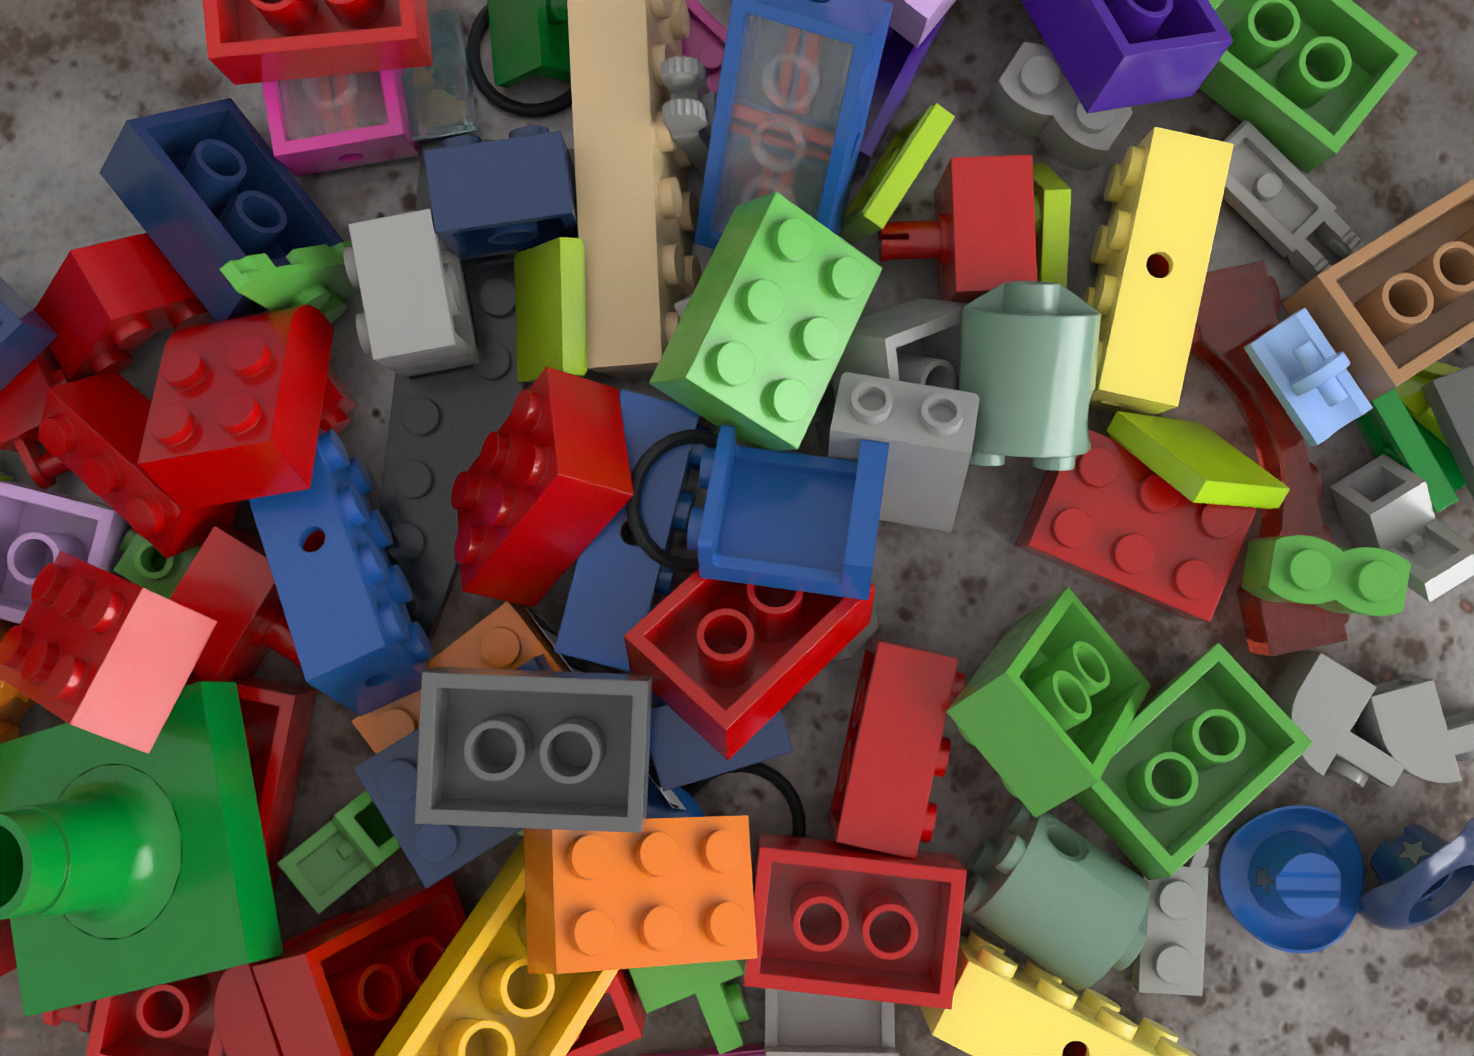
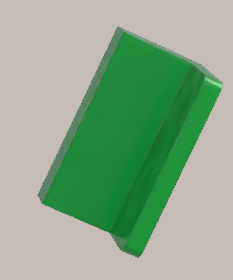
M487 0L494 83L496 86L510 88L535 75L571 82L567 0Z
M1395 388L1369 402L1373 408L1354 419V422L1374 457L1377 458L1385 454L1424 479L1427 483L1434 513H1438L1459 501L1455 491L1466 486V483L1449 447L1409 414Z

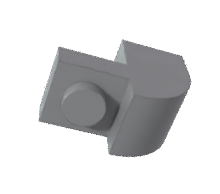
M1385 454L1380 455L1330 486L1339 519L1356 548L1373 547L1385 549L1406 559L1411 563L1408 587L1428 602L1433 601L1474 575V544L1435 518L1426 481Z
M1297 649L1279 678L1271 696V699L1313 742L1293 764L1322 776L1329 769L1341 778L1361 788L1364 787L1367 780L1393 788L1405 765L1350 732L1375 691L1376 686L1320 652Z
M1404 675L1373 684L1376 686V689L1354 724L1358 737L1394 758L1404 768L1402 773L1438 783L1462 781L1457 761L1474 760V708L1444 716L1433 679Z

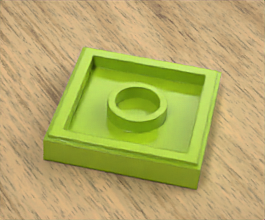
M936 103L933 106H928L898 129L847 208L840 233L841 237L851 244H855L884 228L954 120V115Z
M559 237L514 254L517 383H534L546 366L576 376H585L587 372L584 242H582V238Z
M1116 411L1106 430L1110 433L1109 436L1194 503L1273 509L1280 507L1290 490L1289 487L1201 422Z

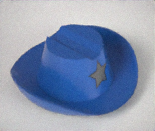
M1292 805L1272 809L1244 824L1226 844L1219 872L1220 886L1225 903L1241 926L1256 939L1272 948L1299 954L1326 949L1342 938L1356 915V906L1362 897L1365 880L1362 853L1349 826L1337 815L1327 810L1305 805Z

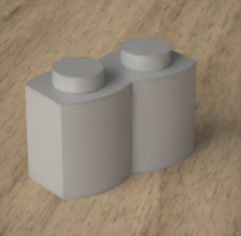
M1023 42L1000 77L986 103L990 112L1002 125L1018 134L1038 137L1043 147L1059 162L1085 171H1090L1107 153L1133 113L1130 107L1087 114L1050 49L1046 46L1030 42Z

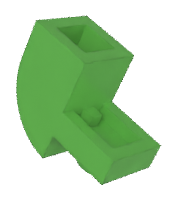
M365 790L336 813L330 822L279 861L277 867L315 914L319 915L401 846L369 793Z
M744 959L629 968L646 1013L695 994L719 1055L744 1045L743 1022L751 1019L750 1012L738 982L730 985L726 983V981L744 974Z

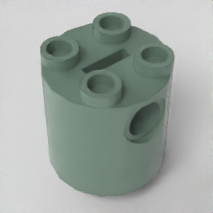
M1005 281L962 307L958 370L959 391L976 393L980 398L969 464L1000 466L1005 464V456L1033 457V467L1066 471L1075 468V458L1077 455L1085 454L1091 450L1088 433V410L1092 393L1096 387L1101 313L1062 284L1044 281Z
M1019 799L1007 814L1002 825L1004 831L994 842L990 838L985 837L977 845L967 862L966 869L975 875L965 885L963 912L1077 991L1089 988L1104 977L1112 967L1117 971L1126 969L1142 950L1148 930L1149 882L1048 812L1035 818Z

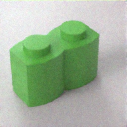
M1312 536L1263 537L1248 542L1241 587L1258 598L1272 602L1314 604L1324 610L1341 614L1388 616L1403 612L1411 563L1400 555L1385 549L1373 547L1338 548L1326 540Z

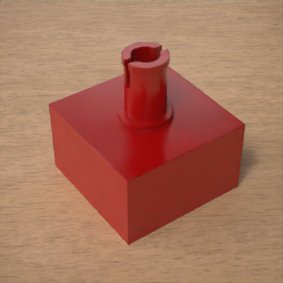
M1032 155L951 157L934 190L935 220L888 221L884 228L878 231V242H881V247L878 248L880 262H887L888 260L936 259L938 300L971 303L1005 281H1037Z
M214 526L169 598L173 602L217 621L192 673L207 682H225L253 676L270 649L301 667L259 531L257 529Z

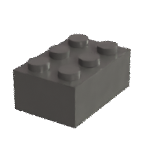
M436 667L422 672L415 824L642 833L647 819L653 675Z

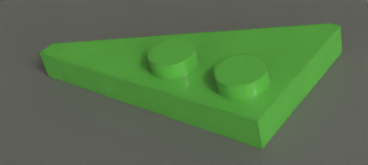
M351 241L340 242L330 247L325 244L293 249L286 256L291 265L276 267L268 256L263 253L249 255L240 260H230L220 268V271L238 293L265 308L275 311L301 305H311L320 310L330 323L337 320L346 311L347 304L345 301L360 290V287L354 288L351 285L344 263V247L352 246Z

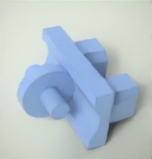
M1306 308L1295 312L1243 347L1310 447L1319 445L1337 430L1373 408L1346 369L1351 363L1343 351L1338 353L1334 351Z

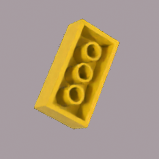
M524 836L374 1056H566L619 969L565 974H528Z

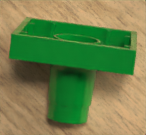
M200 681L184 686L149 754L68 723L0 744V920L10 918L24 1017L284 955L236 682Z

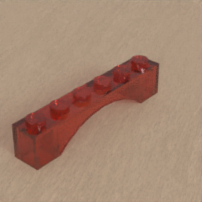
M1264 260L1209 271L1205 277L1190 354L1206 366L1231 395L1248 426L1259 459V466L1290 488L1279 508H1262L1258 538L1305 535L1317 537L1335 545L1330 529L1325 524H1322L1317 502L1322 493L1321 478L1316 466L1308 461L1304 438L1243 348L1278 324L1276 315L1280 309L1278 285L1272 276H1268ZM1241 584L1237 590L1250 653L1277 656L1348 641L1345 624L1348 623L1350 614L1330 612L1314 604L1267 601L1250 594L1241 587Z

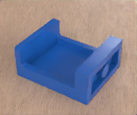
M721 424L716 448L705 447L701 458L699 488L708 489L704 508H692L687 531V549L698 550L700 578L869 600L889 443L861 439L858 461L739 446L736 444L735 426Z

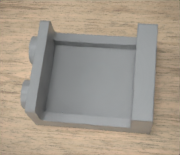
M845 372L841 375L830 428L828 457L858 461L861 439L889 443L879 520L951 532L972 454L980 398L976 393Z
M765 988L764 1056H899L898 1051L895 1049L894 1003Z

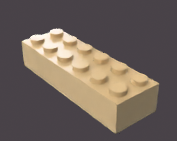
M567 0L578 238H582L585 251L587 369L623 380L648 379L652 377L680 321L674 304L694 293L702 276L699 259L696 255H692L691 231L696 230L699 214L695 193L689 191L688 167L694 166V164L673 140L672 133L663 123L662 105L671 100V92L664 85V81H662L661 63L669 57H682V39L688 38L690 34L688 8L685 0Z

